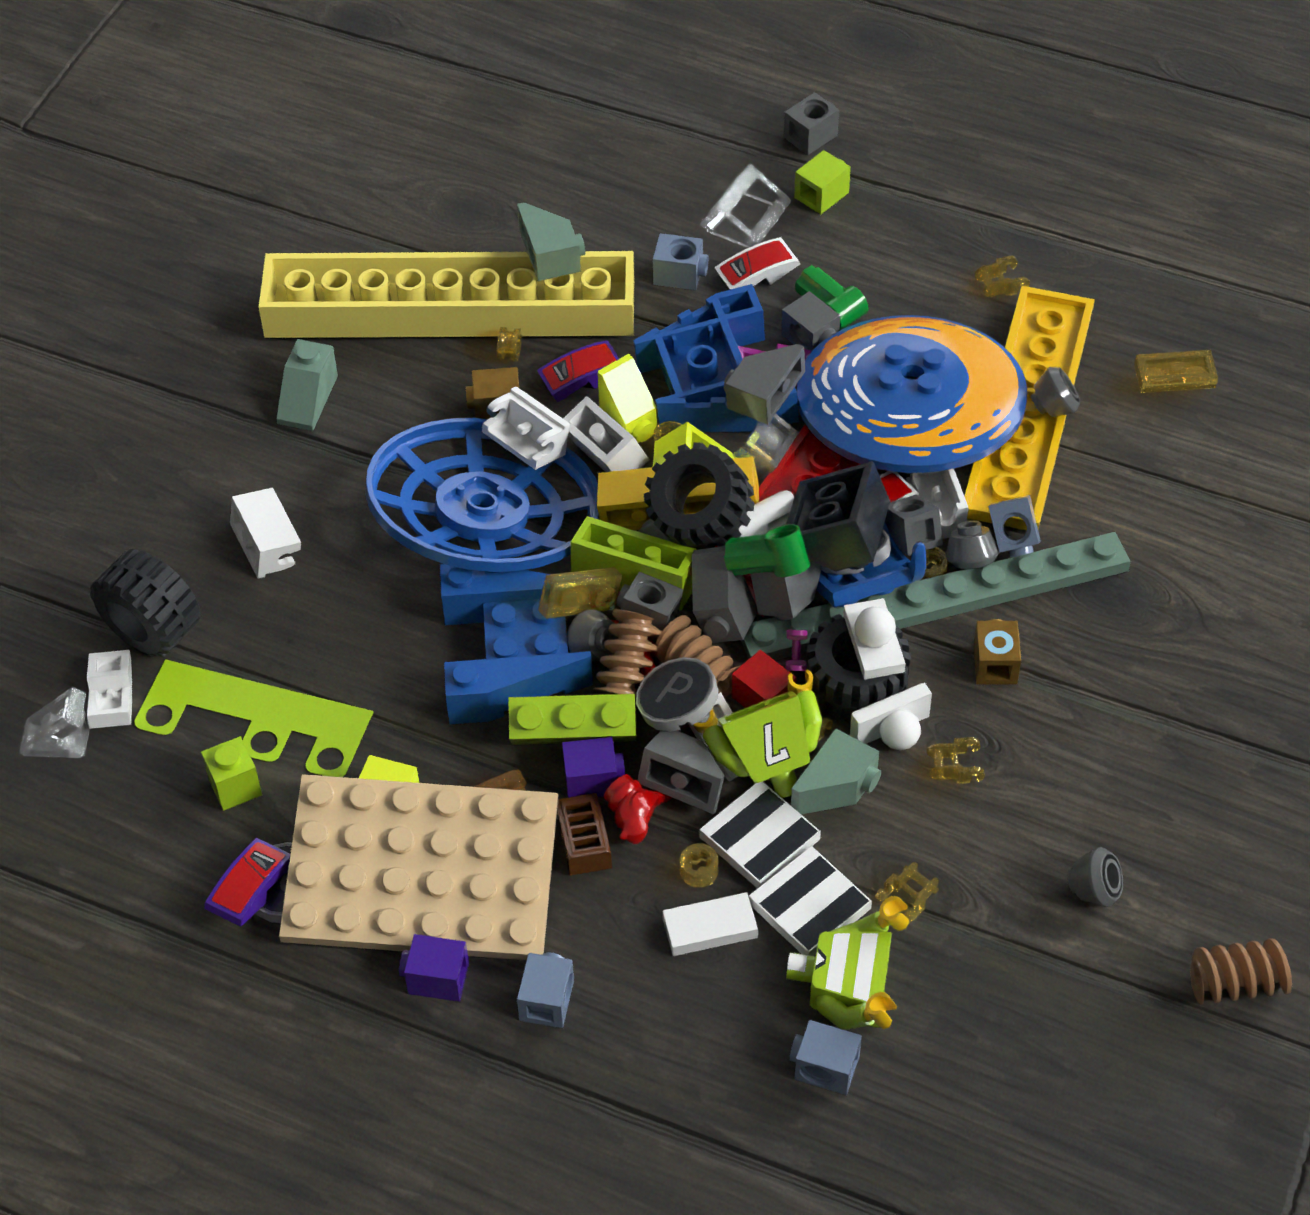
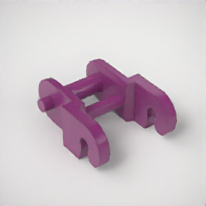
M787 630L786 638L792 640V660H786V669L789 671L807 670L806 661L800 660L801 640L807 639L808 630Z

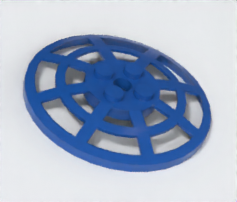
M451 418L417 425L393 436L372 457L367 469L365 495L369 509L377 523L392 538L406 548L426 558L449 566L488 572L521 571L542 567L557 562L571 554V541L563 542L554 539L561 529L564 514L587 509V516L599 519L597 509L598 483L592 471L578 455L566 447L564 456L536 470L531 466L525 467L506 459L482 455L481 439L491 438L482 432V426L488 419ZM466 438L467 455L444 457L425 464L411 451V449L433 441ZM397 457L413 471L404 482L400 497L377 490L382 473ZM553 462L556 463L576 481L584 497L562 502L555 488L541 474ZM468 467V472L454 475L446 480L436 474L449 469ZM484 468L504 471L517 477L511 481L503 476L484 472ZM423 481L437 491L435 503L412 500L414 491ZM530 485L534 486L545 497L548 504L530 506L528 496L524 490ZM379 503L400 509L408 525L419 536L413 537L397 526L384 513ZM414 513L436 516L443 527L430 532L418 521ZM551 516L550 524L542 535L524 528L529 518ZM459 536L478 542L479 550L460 547L446 541ZM511 537L527 543L517 548L498 551L495 546L496 541L506 540ZM540 548H541V549H545V550H549V551H547V552H544V553H541V554H537V555H531V556L520 557V558H512V557H518V556H522V555H525V554L534 552V551H536V550H538V549H540Z

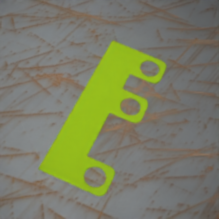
M165 659L134 723L141 730L161 735L170 734L174 731L186 705L251 720L243 742L251 758L267 762L275 761L280 757L291 731L314 736L317 739L306 761V769L311 773L322 776L343 777L348 771L374 711ZM153 706H168L172 710L171 720L163 726L150 725L146 721V713ZM262 731L272 732L277 737L276 747L267 753H258L251 747L253 736ZM326 748H336L343 753L344 760L338 768L325 770L317 763L318 754Z

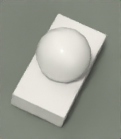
M884 598L844 605L843 615L864 680L905 672L906 663L895 633V620L888 611Z
M921 683L852 712L850 736L865 744L882 737L883 742L890 748L896 750L911 748L916 744L921 735L919 721L929 717L931 691L925 683Z

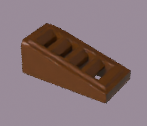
M597 793L558 799L557 814L570 876L611 869V850ZM591 808L590 811L567 814L569 810ZM593 819L591 823L573 826L569 824V822ZM590 831L596 832V834L574 838L572 837L573 834L585 833ZM598 843V846L575 850V846Z

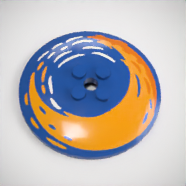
M898 315L856 323L822 341L805 360V373L797 383V401L799 412L809 430L819 441L837 454L859 464L873 461L876 469L904 473H928L955 469L971 464L1002 447L1014 435L1024 418L1027 404V384L1023 371L1012 354L1000 343L983 332L947 319L930 316ZM914 376L918 377V379L911 380L906 377Z

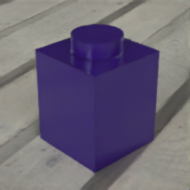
M612 737L562 742L568 798L597 793L598 797H604L607 788L617 778L625 775L623 753L614 752Z
M414 934L410 950H403L399 966V975L405 977L408 994L460 1002L469 966L466 941Z

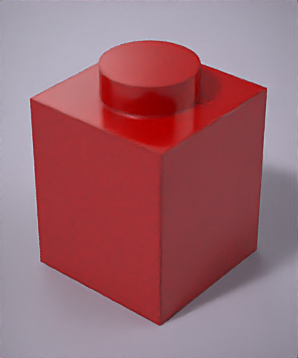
M760 649L732 673V698L747 708L789 692L788 675L791 672ZM793 675L792 679L796 683L797 677Z

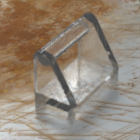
M749 163L733 180L700 225L711 234L749 248L761 243L790 204V198ZM743 195L771 205L752 231L730 213Z

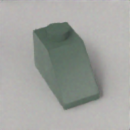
M527 203L517 204L519 232L537 280L541 281L581 272L580 256L585 255V245L581 233L575 234L570 220Z
M297 339L284 366L276 418L277 424L310 431L314 430L338 377L333 346Z
M835 729L792 787L791 806L802 815L857 804L865 791L871 793L880 779L881 770L878 769L879 751Z

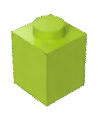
M823 150L795 172L794 198L821 215L849 193L851 167L841 159Z
M241 736L201 751L209 782L223 811L262 796L256 767Z

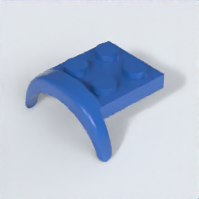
M884 522L883 530L888 534L891 545L889 557L877 567H873V562L869 563L864 567V571L856 574L838 575L825 573L821 570L816 591L834 608L857 603L858 600L872 595L889 594L897 587L919 581L923 578L926 570L925 545L922 542H918L913 546L910 561L899 550Z

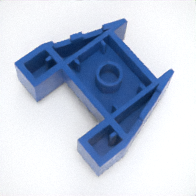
M752 284L716 293L705 299L706 305L694 312L688 309L677 315L678 321L662 330L656 327L633 340L636 365L640 373L661 368L671 394L655 399L660 433H670L686 422H689L702 432L766 431L799 422L797 391L795 387L768 425L727 409L726 391H724L723 386L729 371L735 370L743 360L738 346H745L765 340L763 309Z
M440 564L441 597L445 625L484 623L486 659L444 662L449 724L488 722L504 717V712L509 710L508 697L549 696L561 691L566 695L593 685L591 651L568 653L565 616H577L582 611L587 610L585 581L529 570L488 572Z

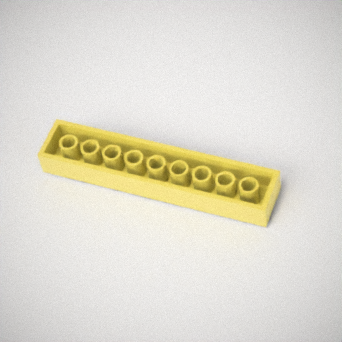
M585 251V255L580 256L581 272L538 281L527 252L266 253L259 312L264 338L634 336L633 251Z

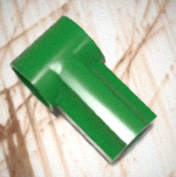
M813 265L807 267L795 282V291L801 296L810 291L840 315L839 331L868 313L867 300L855 286L844 288L819 267L815 268Z
M795 524L774 528L763 535L730 538L725 543L724 561L727 570L732 571L734 576L774 571L777 577H790L800 574L810 567L800 527Z

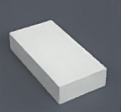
M747 892L662 910L663 922L673 956L758 938V927Z

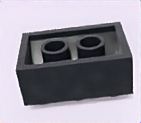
M871 461L799 482L785 525L795 524L800 527L809 560L835 572L848 568L858 570L874 562L890 504V499L874 462Z

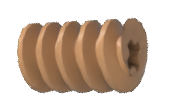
M614 609L613 616L622 623L611 624L608 630L618 639L607 640L604 644V647L614 655L603 656L600 659V663L610 671L598 672L596 674V679L604 684L605 687L594 688L593 690L607 695L635 694L636 700L638 689L635 688V685L641 684L642 680L646 677L639 672L640 668L653 667V662L643 656L644 652L657 651V646L647 640L648 636L661 635L662 631L652 625V620L654 619L649 616L632 611Z
M687 615L675 618L659 635L655 644L657 646L655 656L663 663L683 657L701 660L709 665L719 688L718 694L722 693L723 697L726 698L732 693V673L740 666L732 668L734 663L730 656L722 657L723 650L719 646H712V640L709 636H701L702 630L697 625L691 626V620Z
M1273 938L1265 940L1263 945L1257 941H1250L1246 944L1245 948L1239 943L1229 945L1228 950L1222 945H1216L1212 947L1210 953L1206 948L1198 947L1192 955L1190 967L1191 986L1194 996L1200 1005L1204 1002L1205 991H1209L1214 1003L1221 1002L1222 989H1227L1232 1001L1238 1000L1240 987H1244L1250 999L1256 997L1257 985H1262L1267 997L1274 995V986L1278 982L1285 995L1291 993L1292 978L1290 966L1281 945Z

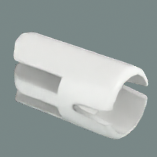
M787 490L781 491L754 504V511L747 512L748 517L751 519L748 526L741 525L739 528L742 534L740 537L763 535L774 528L785 525L794 500L792 492Z

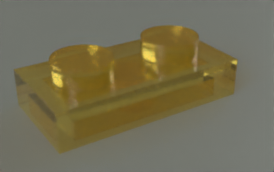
M1211 350L1137 354L1134 366L1141 393L1216 388L1218 375Z
M615 567L546 575L538 611L547 619L578 615L582 611L590 609L600 612L614 610L622 574Z

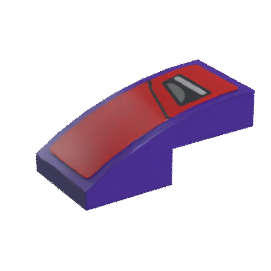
M605 340L566 353L547 363L537 371L554 399L560 402L588 382L594 389L598 388L597 371L617 361L619 357L609 341Z
M256 838L236 858L218 881L205 901L204 909L241 927L266 904L267 890L288 872L291 854Z

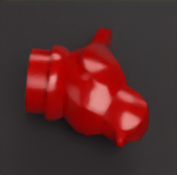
M628 774L616 779L604 793V798L609 803V808L615 812L614 821L617 827L621 829L619 838L627 840L632 844H638L646 837L648 823L655 808L672 799V797L658 791L643 789L641 783L636 779L633 780Z

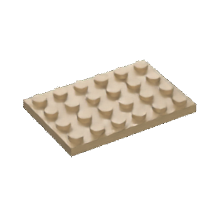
M302 774L279 933L280 941L285 943L403 951L410 950L413 936L418 934L466 941L468 956L527 960L529 953L542 955L545 946L558 793Z

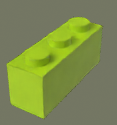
M586 516L570 542L571 576L621 591L624 584L631 586L640 571L684 589L679 610L683 609L692 593V553L697 549Z
M635 694L508 697L509 740L512 745L560 744L562 742L612 737L613 742L636 741Z

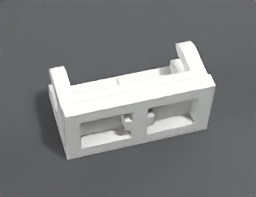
M518 387L512 388L509 393L493 400L488 405V409L497 412L499 409L500 411L495 417L489 418L483 423L482 432L536 470L565 455L570 423Z
M954 469L928 473H910V477L906 478V481L919 493L920 497L939 508L942 539L949 538L951 532L957 529L959 523L967 521L969 507Z
M268 488L232 496L230 525L257 578L292 567L295 564L293 557H285L283 559H279V557L301 550V541L274 489Z

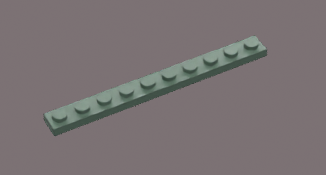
M1116 532L996 561L984 567L964 569L897 587L889 594L872 595L858 600L857 603L884 598L887 609L895 620V625L902 629L1129 571L1131 561ZM828 603L800 611L797 617L789 620H779L776 617L752 622L746 636L741 640L747 658L750 659L760 649L774 660L791 657L792 640L786 638L787 630H808L807 639L801 640L800 654L807 653V645H809L812 633L818 632V626L822 622L831 623L832 616L840 614L844 617V607L838 606L834 608Z

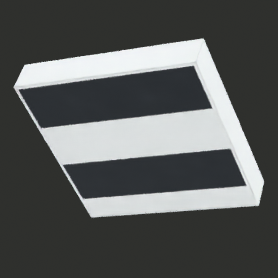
M763 781L754 784L700 829V838L757 889L809 847L818 842L821 834L820 830Z
M812 846L748 896L751 907L801 954L814 956L817 952L820 933L830 932L857 921L871 909L872 901Z

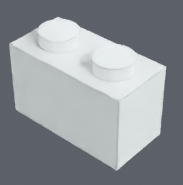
M586 396L563 418L570 423L568 436L574 444L605 472L640 469L649 461V458L636 439L589 397Z

